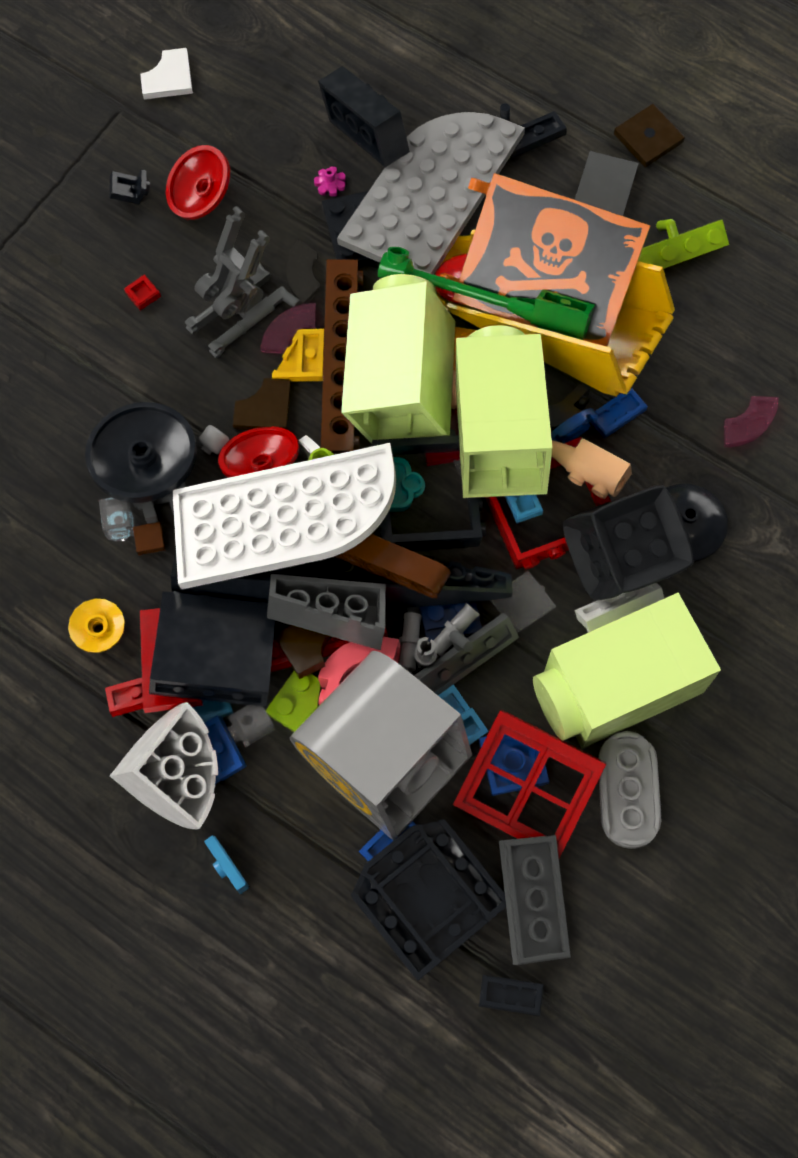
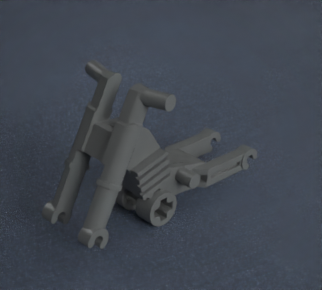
M238 206L233 208L234 215L226 217V223L216 249L217 255L213 259L217 264L214 274L207 273L197 281L194 288L195 292L204 301L216 299L210 307L198 316H191L185 321L186 329L194 335L218 315L222 319H228L236 313L243 318L208 345L210 348L209 352L215 358L220 357L228 345L241 335L246 334L249 329L273 312L275 307L282 301L295 309L299 308L302 303L300 299L289 293L284 286H281L262 300L263 290L260 287L268 282L271 274L264 269L260 260L265 247L270 241V237L263 230H260L258 232L260 237L257 240H251L246 257L244 258L233 247L241 223L245 218V213Z

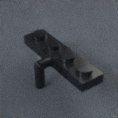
M504 103L500 106V118L510 121V105ZM553 111L521 125L525 127L524 136L508 160L565 136L567 127L557 113Z

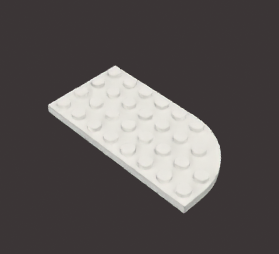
M390 443L173 490L177 574L180 588L186 589L327 559L344 553L364 541L384 520L394 499L396 471Z

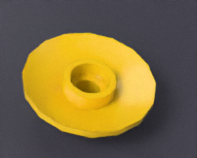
M91 599L75 608L69 619L68 630L71 640L78 648L86 652L100 653L111 649L119 642L124 634L125 620L123 613L116 604L106 599ZM97 625H103L101 632H94V628Z

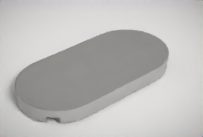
M631 731L618 732L605 741L598 755V759L606 762V766L599 778L601 823L605 834L613 843L623 848L636 849L650 843L661 826L657 754L651 743L640 734Z

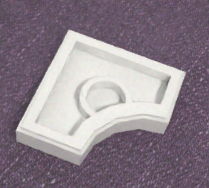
M187 48L162 51V59L158 65L152 70L140 74L144 100L193 93Z

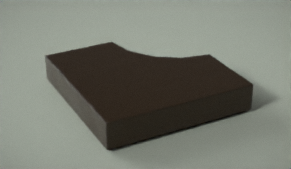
M264 378L261 388L255 395L244 400H236L233 428L250 430L258 427L274 426L287 429L291 380Z
M293 625L274 633L275 640L299 679L325 667L322 657L323 650L328 641L333 638L332 636Z

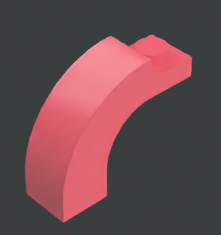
M383 637L381 650L349 642L337 649L324 663L325 667L321 668L318 675L322 689L319 696V706L371 651L381 652L399 663L401 651L399 639Z

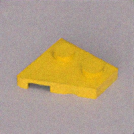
M298 329L292 339L291 346L284 352L283 360L278 369L272 372V379H290L291 382L323 381L324 329Z

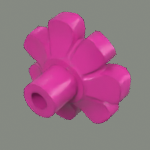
M331 166L326 170L321 169L318 171V177L314 178V185L319 187L318 193L324 196L329 192V196L333 197L337 196V190L343 191L345 189L346 177L343 172L337 174V168Z

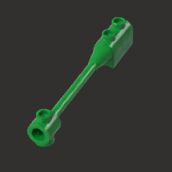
M389 247L381 258L378 278L396 274L418 276L428 280L435 287L507 308L508 311L530 322L531 325L537 326V328L554 331L580 340H584L588 332L595 307L594 304L545 289L540 292L536 299L509 298L414 269L412 259L408 258L409 251L401 247Z

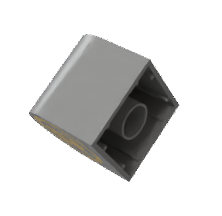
M371 651L289 737L294 747L337 792L393 841L472 756L461 714L404 667L378 651Z

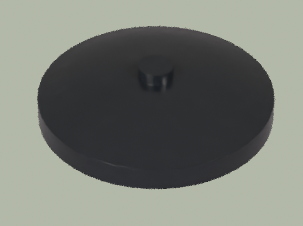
M140 402L125 405L112 411L95 426L87 441L85 460L93 481L104 493L120 501L144 503L169 495L186 481L196 462L197 444L191 426L179 412L163 404Z

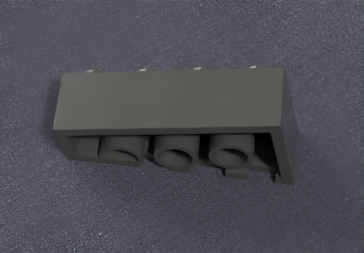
M271 574L267 618L381 650L385 631L386 584Z

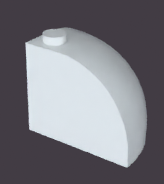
M187 702L177 705L145 732L118 764L110 777L137 800L165 819L188 829H200L212 807L215 798V778L218 775L216 751L212 748L206 725Z

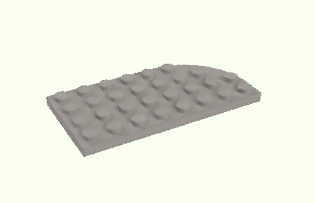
M475 112L444 115L419 126L407 136L410 152L384 168L337 237L338 245L377 262L381 261L383 254L387 252L389 247H401L409 251L408 258L412 259L414 269L434 275L485 196L484 193L468 189L471 177L490 183L493 174L501 172L524 136L525 127L490 114Z

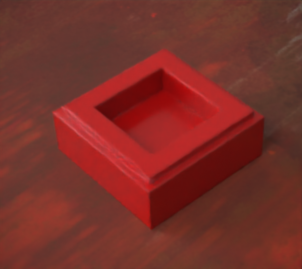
M145 274L124 288L125 294L140 311L161 297L158 289Z

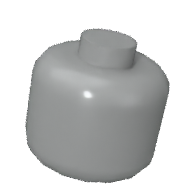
M208 425L199 437V442L203 445L201 449L209 455L211 452L219 454L223 446L229 441V437L213 425Z

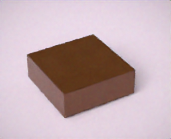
M160 522L133 527L138 555L165 550Z

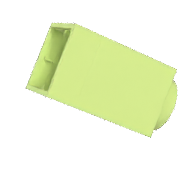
M396 274L379 279L373 285V290L350 294L341 413L371 443L372 440L450 436L455 320L438 298L437 290L431 282L414 275Z
M496 325L481 328L466 338H456V401L463 498L547 494L552 457V438L541 334L525 335L514 327Z
M676 593L551 649L545 670L533 676V685L542 711L555 734L562 741L576 736L583 749L704 693L721 669L680 594Z

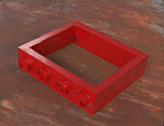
M580 437L564 444L576 448L582 438ZM551 457L550 469L561 465ZM585 481L596 506L611 501L609 496L603 499L595 495L591 491L593 485ZM485 497L516 570L522 567L525 569L533 568L546 558L551 560L563 556L566 553L565 551L569 550L566 539L562 538L521 553L497 497Z

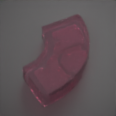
M316 303L295 306L276 317L263 336L261 352L284 353L292 343V339L298 329H315Z
M752 396L745 413L736 418L725 419L724 447L745 445L761 436L775 417L779 397Z

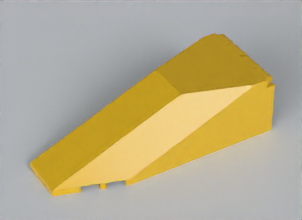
M475 230L471 231V235L459 236L443 262L451 257L468 253ZM640 261L637 262L607 347L508 320L468 305L454 303L443 298L437 292L438 298L449 312L479 328L503 325L514 327L525 335L541 334L543 360L545 363L602 393L615 397L619 393L628 394L637 379L635 375L641 373L650 358L649 355L653 353L661 340V334L666 332L672 322L673 316L671 314L675 310L663 267Z

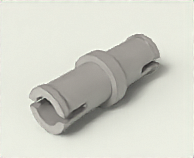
M466 603L451 621L447 620L444 624L446 627L434 639L438 655L443 656L453 645L449 638L452 631L456 630L464 636L463 632L480 615L469 604Z
M413 612L404 613L402 637L399 638L401 646L399 664L408 672L416 671L414 652L420 639V621L422 619V615Z
M428 637L419 639L415 648L414 657L419 669L421 666L424 669L433 664L437 658L435 643L432 639L428 642Z

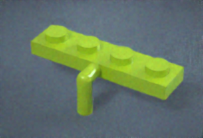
M673 219L660 220L657 222L656 228L659 231L667 230L669 238L643 247L638 261L660 266L664 269L727 246L729 241L723 220L709 223L682 234L678 233Z

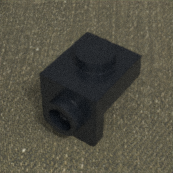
M141 169L138 176L112 171L110 175L109 198L139 205L144 195L147 196L149 193L150 181L146 180V170Z

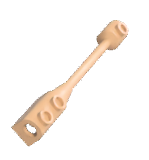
M454 370L452 382V409L457 408L456 371ZM583 438L576 448L552 440V457L570 473L568 479L579 486H582L584 481L593 485L591 491L600 498L606 499L608 494L616 497L632 474L630 463Z

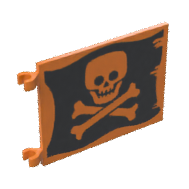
M496 173L493 174L490 183L471 177L468 189L484 193L486 199L460 278L447 273H441L440 277L509 298L536 299L540 292L545 289L594 304L593 315L584 341L607 347L650 225ZM458 293L454 294V301L508 320L534 326L525 319L508 311L507 308Z

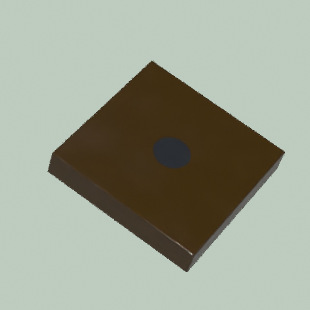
M654 104L614 129V135L645 168L682 144L685 136Z

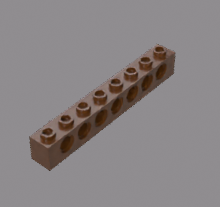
M327 259L321 448L331 451L334 455L360 449V436H355V426L341 413L342 410L336 408L338 405H342L343 385L336 383L344 381L345 361L337 359L346 357L347 337H339V335L347 334L349 313L341 314L339 312L349 311L350 294L358 293V286H363V270H358V260ZM349 288V290L342 291L340 289ZM338 429L347 430L344 434L335 433Z

